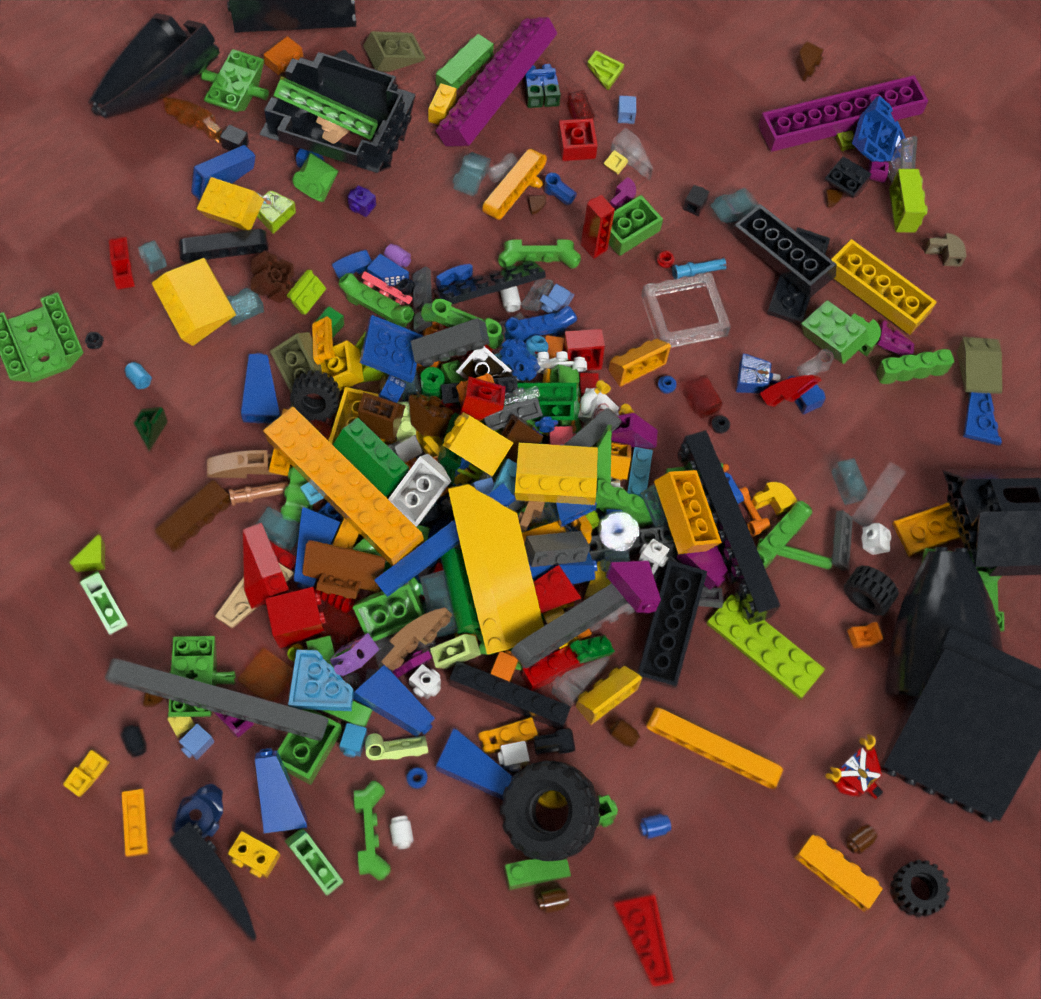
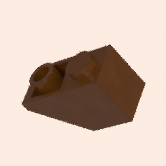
M808 41L800 49L795 62L801 79L806 82L809 76L812 77L814 75L815 67H819L824 59L822 57L824 49Z

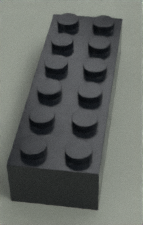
M761 204L735 224V237L808 297L811 298L836 277L837 264Z
M671 560L667 562L659 588L661 601L656 612L652 614L637 669V674L642 677V680L672 689L677 687L707 571Z

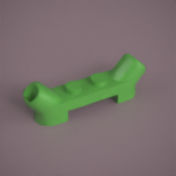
M508 240L504 243V251L498 256V262L506 269V267L513 266L516 262L562 261L570 269H573L579 265L581 255L574 250V242L571 240H557L556 246H522V240Z
M352 273L343 275L339 280V287L345 292L346 299L356 306L360 304L384 317L387 321L401 327H406L412 321L414 310L411 306H402L359 282Z
M436 299L433 303L424 304L421 311L424 321L437 322L447 327H453L478 318L451 307L452 303L444 299ZM479 318L486 323L490 342L487 345L492 349L501 346L504 339L501 333V325L490 318H486V320Z
M796 501L790 511L757 546V551L765 569L793 536L801 530L804 523L813 513L812 508L805 502Z
M371 781L365 789L354 790L355 812L364 813L366 851H358V864L360 875L371 874L378 881H381L390 873L391 865L376 854L375 848L379 847L378 834L374 835V826H378L377 813H373L372 808L383 797L385 789L377 781Z

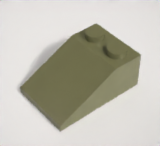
M371 31L363 45L375 70L381 72H391L426 59L413 33Z
M309 332L297 333L270 350L290 392H292L295 379L297 377L300 378V374H307V371H312V373L320 371L319 373L322 374L321 364L317 365L313 359V339Z
M963 337L957 350V356L965 392L1001 394L1002 351L999 339Z

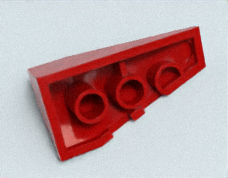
M262 523L243 529L244 592L251 609L266 604V598L289 593V588Z

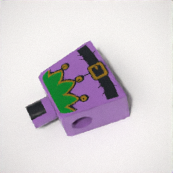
M369 633L341 646L330 661L334 666L336 674L344 676L362 667L379 648ZM358 649H360V650L362 651L361 654H360V652L357 654V650H358Z

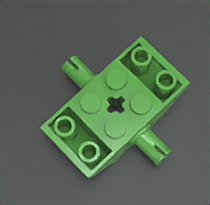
M232 49L218 74L207 69L202 72V80L213 83L204 98V102L238 112L246 110L253 96L267 100L269 90L258 87L264 59Z
M215 636L173 637L170 674L188 679L197 677L194 678L195 681L217 686V684L235 685V671L217 672ZM169 699L168 717H210L212 715V711Z

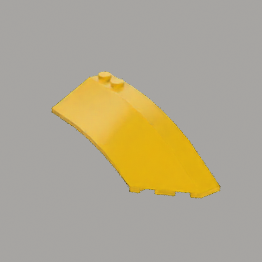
M469 484L448 488L487 655L508 650L544 627L517 512L508 509L497 500L481 493Z

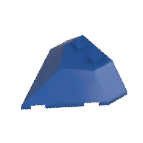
M877 96L860 115L852 144L872 162L916 161L914 155L909 153L907 147L909 144L899 122L895 121L891 114L893 111L891 105L881 96Z

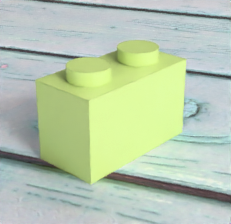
M467 634L430 648L435 667L442 669L455 666L457 661L463 663L481 655L476 637Z

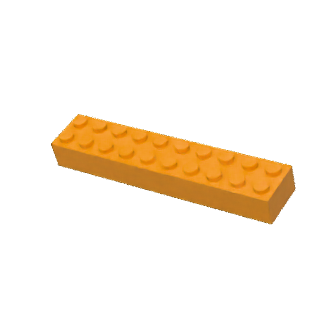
M291 407L263 430L267 441L391 566L424 543L422 532L294 407Z

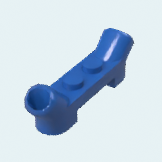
M566 306L556 313L522 320L510 317L505 322L506 332L504 337L506 340L519 339L525 343L527 338L535 335L552 334L554 337L560 336L567 327L577 321V316L570 306Z

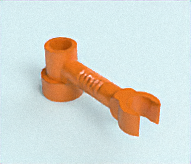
M746 487L740 488L739 490L744 497L742 503L745 504L753 518L752 521L747 523L751 536L759 535L762 531L770 528V522L768 518L761 519L751 501L748 489Z

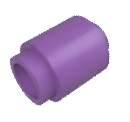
M390 244L385 249L384 256L402 268L409 266L411 262L410 253L393 244Z

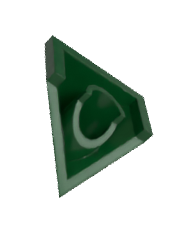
M162 407L141 409L132 425L136 427L149 452L168 420Z

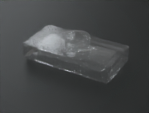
M534 386L525 390L522 387L513 390L512 394L505 396L504 407L538 397L540 395L538 387Z

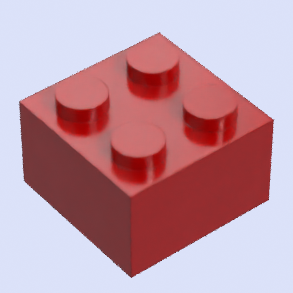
M593 118L560 120L558 139L562 161L596 159L598 144Z
M602 329L566 331L563 351L568 353V360L566 361H574L576 357H584L585 361H587L586 371L601 370L605 349Z

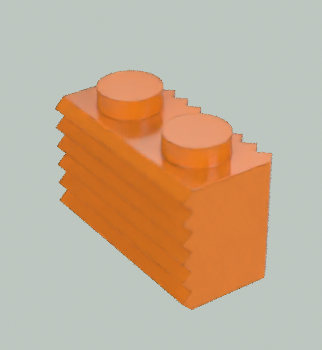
M288 36L264 53L265 65L277 73V75L286 71L292 58L299 60L300 57H303L302 47Z

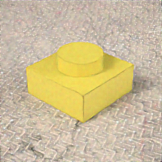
M614 150L604 162V165L619 175L629 161Z
M191 717L167 718L177 738L188 733L195 726Z

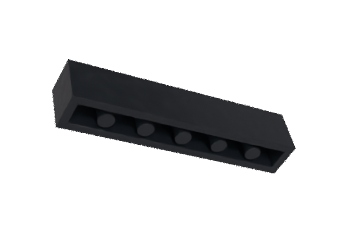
M457 661L449 679L451 687L528 718L532 717L533 720L558 730L564 728L571 709L569 705Z

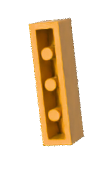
M811 835L794 858L863 912L868 910L883 889L879 886V882L875 878L862 873L861 868L855 863H849L844 859V855L840 851L827 846V842L823 838Z

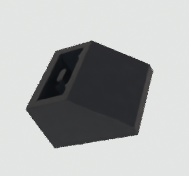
M842 156L825 177L824 181L848 196L856 198L865 189L872 174Z

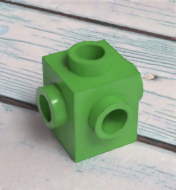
M609 794L604 797L602 795L597 796L600 802L599 811L601 810L605 814L600 816L599 826L602 825L603 828L613 824V820L618 814L617 805L614 800H611Z

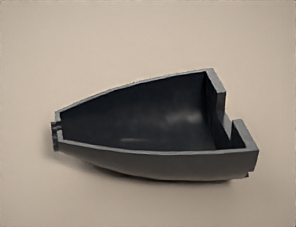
M156 13L123 49L99 82L87 102L92 107L91 111L96 116L107 119L152 105L175 93L202 73L218 58L220 51L219 47L213 44L215 42L213 35L204 23L187 20L183 24L188 30L186 31L182 30L172 16Z
M935 547V551H928L903 599L895 623L888 659L885 693L918 696L945 630L949 628L1003 651L1000 627L993 603L981 575L969 553H967V548H955V552H949L946 547Z

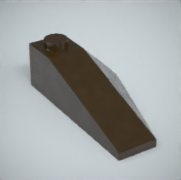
M485 346L480 350H470L456 370L466 381L469 376L477 378L486 373L492 375L493 378L513 376L512 370ZM517 379V383H526L521 379Z

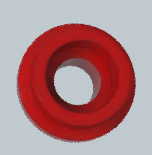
M663 251L657 256V263L663 268H669L674 264V256L669 251Z

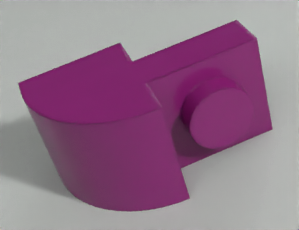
M869 160L868 172L872 174L869 180L884 183L888 175L889 163L872 162Z
M629 177L616 187L615 197L610 201L611 206L615 210L635 199L636 186Z
M214 712L236 738L242 736L254 725V723Z

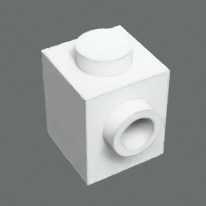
M525 741L502 745L500 752L497 753L499 765H503L505 771L516 772L520 771L522 767L529 765L530 760Z

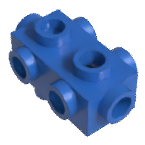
M506 340L501 345L503 347L500 351L502 355L501 360L504 364L512 367V374L517 376L518 380H532L536 377V372L541 368L537 358L529 353L526 349V344L522 340Z

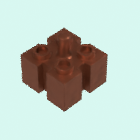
M267 251L251 260V272L254 277L251 278V291L262 296L267 294L268 299L277 303L287 300L288 297L286 295L294 287V282L290 281L294 277V264L284 259L278 261L276 255Z

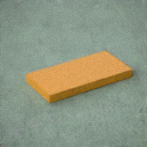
M949 503L896 520L892 523L909 557L924 552L926 548L933 549L961 539Z

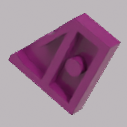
M883 320L880 324L881 335L877 345L893 351L901 357L913 355L914 343L904 337L898 330L893 332L887 327L888 322Z
M420 650L412 654L409 661L392 671V673L398 678L420 667L422 664L428 663L432 657L429 651L423 653Z

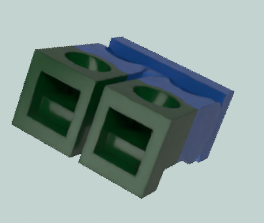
M544 64L542 69H536L533 65L525 74L527 107H543V97L545 107L560 106L561 93L555 68H552L551 64Z

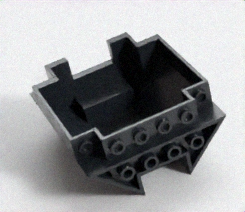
M355 0L227 1L228 12H231L235 33L357 27Z
M321 52L317 53L314 61L301 57L299 60L292 58L285 71L286 79L376 119L378 126L371 139L372 142L361 140L358 148L341 142L332 144L322 138L324 130L321 128L322 125L316 122L317 115L280 98L276 99L271 97L264 110L266 123L259 135L375 173L390 169L393 158L392 154L394 151H397L399 140L403 142L405 140L407 128L412 118L411 112L416 94L398 89L396 76Z
M1041 468L942 469L949 492L947 494V502L950 504L952 516L956 521L958 534L961 536L964 548H967V553H969L974 561L975 566L985 567L989 577L1041 575ZM1006 488H1034L1040 502L1012 503L1004 497L1003 490Z

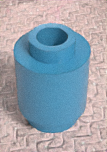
M131 362L125 367L126 377L137 389H145L150 385L152 377L141 364Z

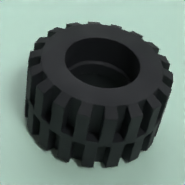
M307 371V374H300V378L297 377L295 383H293L290 406L294 407L309 422L311 420L314 423H319V420L324 422L327 418L330 419L337 410L340 389L338 388V383L333 382L334 378L332 376L328 377L327 373L321 374L319 373L320 371H315V373ZM318 394L321 397H323V399L315 400L308 397L307 395Z
M864 565L858 566L843 586L846 596L853 604L861 610L876 616L886 614L899 595L896 584L887 575L875 568Z
M915 860L898 869V872L893 875L894 880L891 881L890 886L894 887V889L890 892L891 895H895L896 898L893 901L895 904H900L899 909L901 911L906 910L907 915H915L916 918H920L922 916H930L940 911L946 905L945 902L950 897L947 895L950 892V887L946 885L949 880L948 877H943L945 872L942 869L940 871L937 870L938 865L935 863L930 865L928 860L923 862ZM913 877L920 878L927 884L929 888L927 900L919 899L912 892L911 880Z

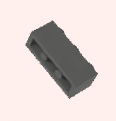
M581 531L527 536L524 544L531 567L586 562L590 545Z

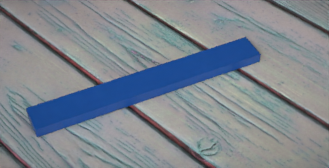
M504 483L488 494V496L497 500L505 507L516 500ZM455 520L374 580L387 597L460 543Z

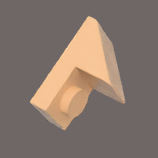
M319 116L316 120L318 124L322 125L321 128L324 130L322 138L332 144H335L350 132V130Z

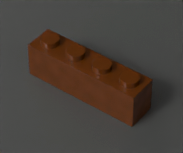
M212 480L154 530L157 539L172 553L184 547L187 540L198 535L202 527L213 522L217 514L225 511L230 506L231 499L229 494Z

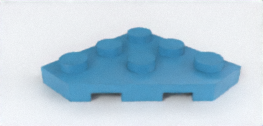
M297 650L288 706L305 710L352 711L353 688L340 675L336 674L334 668L323 659L317 650Z

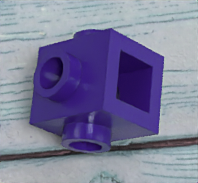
M358 185L348 195L349 208L353 212L367 217L376 207V195Z

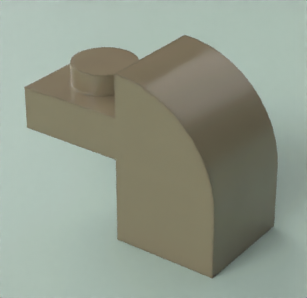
M946 233L943 239L937 237L930 238L924 248L925 254H942L944 266L961 267L967 257L963 241L951 233Z

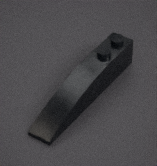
M188 822L169 838L167 842L251 942L254 941L257 937L250 915L230 873L215 853L217 848L210 840L206 842L202 838L203 832L197 824L192 825Z

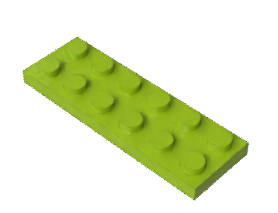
M732 594L723 603L722 608H719L707 622L709 627L799 700L802 699L825 670V668L765 620L749 625L748 620L743 617L741 603Z

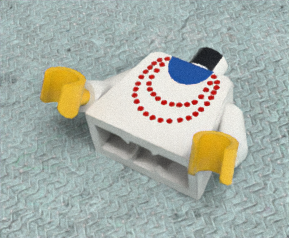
M600 380L596 383V389L586 388L584 396L581 397L578 418L585 423L584 428L608 407L617 416L634 413V411L626 403L618 411L619 407L606 395L611 390V387Z

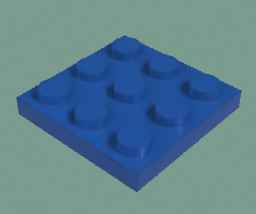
M371 315L359 363L412 383L417 363L414 360L411 341L421 338L423 335Z

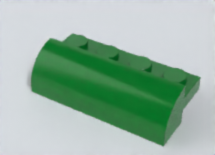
M517 383L519 395L505 396L504 407L537 397L543 416L531 420H540L542 417L549 416L552 420L575 421L579 415V383Z
M452 548L440 558L457 633L460 635L467 632L477 635L482 632L463 553L459 549Z

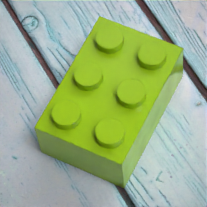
M898 169L889 188L895 232H916L919 225L922 224L924 216L927 215L928 207L924 202L925 191L922 190L923 178L920 176L919 169Z

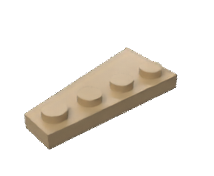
M279 563L284 578L288 582L295 573ZM244 577L215 616L216 619L231 629L256 609H251L244 592Z

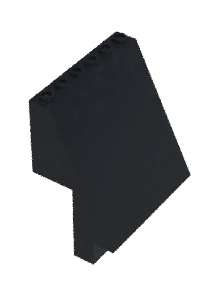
M952 628L945 630L918 696L908 700L880 767L885 769L884 773L895 778L898 775L904 778L903 782L915 787V784L923 787L922 791L934 796L936 793L942 796L941 800L953 805L955 802L961 805V809L965 812L980 814V818L989 823L1001 821L1041 749V669Z

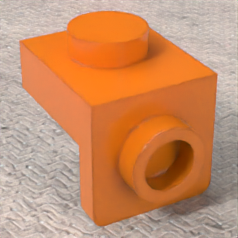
M872 622L867 626L851 627L847 630L853 648L871 647L883 640L877 622Z

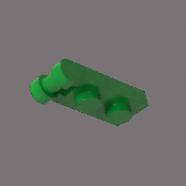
M605 635L582 641L577 640L569 646L572 652L577 654V660L580 664L611 656L615 652L610 640Z

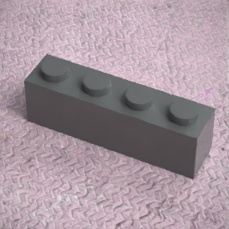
M479 318L411 341L414 360L423 367L432 366L437 361H447L455 355H465L470 350H480L484 348V345L490 344L486 323Z

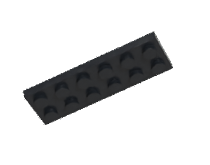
M797 227L796 232L823 254L826 253L830 241L829 237ZM780 274L767 314L801 326L810 297Z
M526 261L520 266H508L503 271L495 270L489 272V275H477L468 281L459 280L454 285H442L438 289L433 290L436 299H444L452 304H456L546 278V273L535 262Z

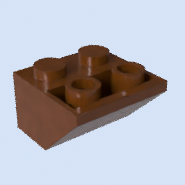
M363 392L358 408V418L379 438L395 442L406 406Z
M410 395L411 425L422 436L444 437L453 411L445 407L436 396Z
M512 414L500 434L513 442L505 458L517 463L519 443L541 444L543 435L531 423Z

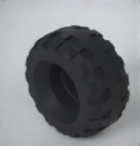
M542 761L525 766L523 770L517 772L511 778L509 786L505 787L502 795L504 797L503 804L500 805V815L503 818L502 827L505 834L509 836L510 843L516 849L523 852L524 855L541 861H559L577 855L591 842L595 836L596 827L599 826L600 802L592 782L583 772L562 762ZM554 790L560 792L565 797L568 804V817L561 829L551 832L543 829L536 817V805L539 798L545 792Z

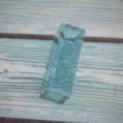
M444 571L420 577L419 589L425 597L426 602L423 603L425 612L429 613L445 607L452 614L448 625L442 627L437 632V637L456 633L457 628Z

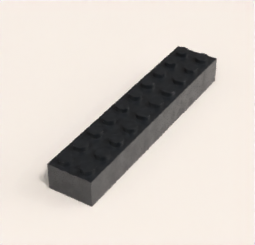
M707 430L684 437L677 452L678 460L680 463H683L684 471L697 470L722 542L717 547L728 570V580L735 588V597L742 605L743 617L748 620L749 625L769 619L781 605Z

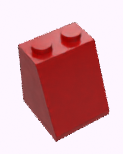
M313 587L265 599L272 634L280 649L324 631L323 624L326 623L324 611L320 612L319 609L322 601L320 593H316Z

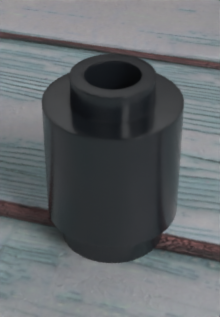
M134 725L125 727L120 737L127 754L135 758L146 753L147 743L140 727H135Z

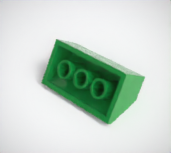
M356 418L344 427L333 444L385 497H388L395 491L409 472V467L359 418Z

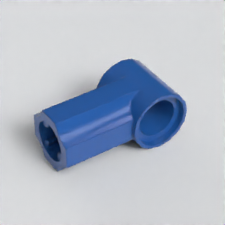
M547 174L544 192L551 196L554 195L565 205H570L576 198L577 193L564 184L558 174Z

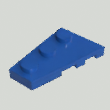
M969 392L963 437L1000 446L1002 440L998 435V423L995 422L991 393Z

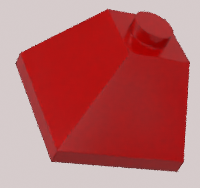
M469 376L460 415L464 412L474 419L480 420L503 410L506 387Z

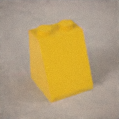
M463 412L455 420V426L452 431L445 436L443 446L493 476L513 442Z

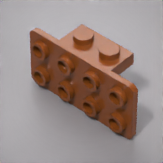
M309 540L306 544L302 573L305 576L319 579L316 590L356 599L360 589L373 592L381 590L374 580L384 573L386 559L378 555Z

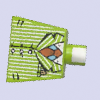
M269 191L264 196L257 193L264 199L257 218L274 234L296 213L295 202L274 191Z

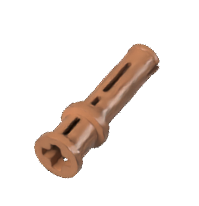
M288 482L253 488L245 486L244 489L238 490L229 489L232 506L242 502L251 503L254 499L285 494Z

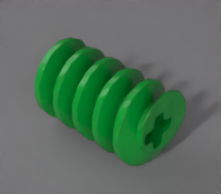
M428 367L421 373L422 395L428 397L436 396L440 400L443 399L441 385L445 384V379L440 369Z

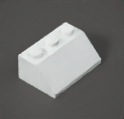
M429 454L418 458L388 500L417 527L451 483V480L443 466Z

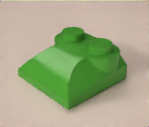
M310 153L300 171L294 174L293 184L309 197L324 202L339 170L313 153Z

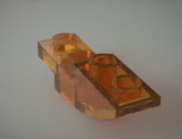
M169 97L163 99L166 113L174 116L181 125H185L189 129L195 125L198 130L205 132L211 140H215L219 144L221 143L220 135L222 128L216 124L214 114L201 106L185 100Z

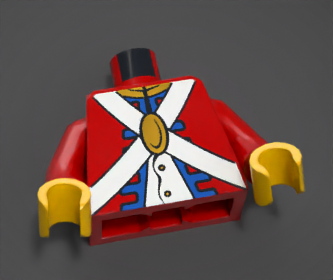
M866 734L868 737L867 741L864 738L859 740L860 744L865 747L860 748L840 769L830 767L833 773H826L825 777L832 780V783L841 794L859 798L867 791L876 800L884 792L875 783L882 776L874 747L875 737Z

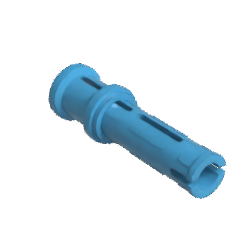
M722 258L696 264L687 262L686 265H673V278L677 281L683 277L693 278L695 274L725 270L727 266L723 264H726V260Z

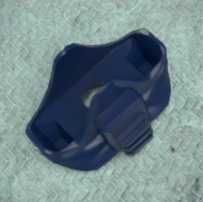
M207 784L199 788L195 793L184 797L180 802L176 818L171 826L173 833L175 834L190 822L192 825L197 824L202 830L203 834L201 836L203 839L207 836L212 837L220 827L219 820L223 814L222 789L214 784ZM194 809H198L201 811L202 816L200 819L194 820L190 817L189 813Z

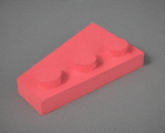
M365 271L361 276V279L364 280L363 284L370 288H373V286L379 288V293L386 297H389V295L396 298L395 302L402 306L405 304L409 305L413 299Z

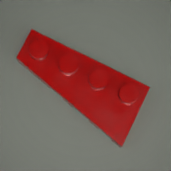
M560 565L533 582L541 613L582 598Z
M656 895L615 902L614 906L652 986L658 987L675 983Z

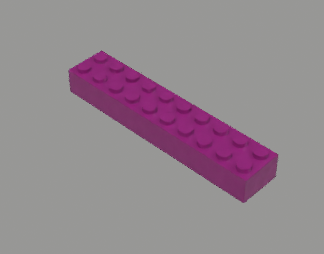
M549 17L524 19L518 29L512 33L509 40L503 44L501 50L494 55L493 60L485 66L484 71L477 76L476 81L468 87L467 92L459 98L458 103L449 111L447 117L440 122V125L435 130L445 146H469L558 34Z
M915 75L763 112L758 127L770 151L773 152L833 137L837 133L856 131L860 115L877 96H881L891 105L893 109L891 114L895 121L923 114L928 99Z

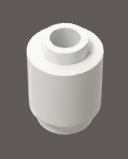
M517 286L500 291L503 307L506 311H518L521 300Z
M407 816L392 818L390 831L393 846H397L398 849L409 848L410 844L414 842L411 822L408 821Z

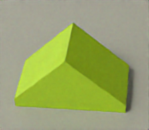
M99 534L69 562L76 572L105 570V543Z

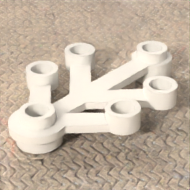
M564 351L557 352L556 357L549 359L548 352L538 353L537 360L541 368L537 373H544V370L547 368L552 369L558 364L572 366V370L577 369L578 372L587 370V361H585L584 357H576L574 361H566L568 360V353Z

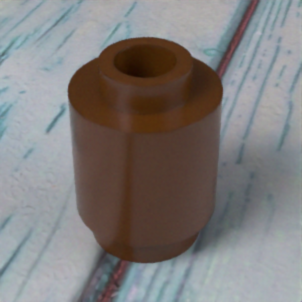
M623 719L621 722L617 720L610 728V731H612L611 736L623 746H628L631 749L641 737L638 731Z
M870 825L860 826L846 837V846L853 854L860 855L876 842L875 840L878 838V835Z
M556 888L540 892L537 898L539 911L543 910L544 914L564 910L565 907L570 905L566 889Z

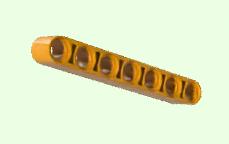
M654 708L646 725L650 731L767 788L776 789L783 773V768L778 764L661 708Z

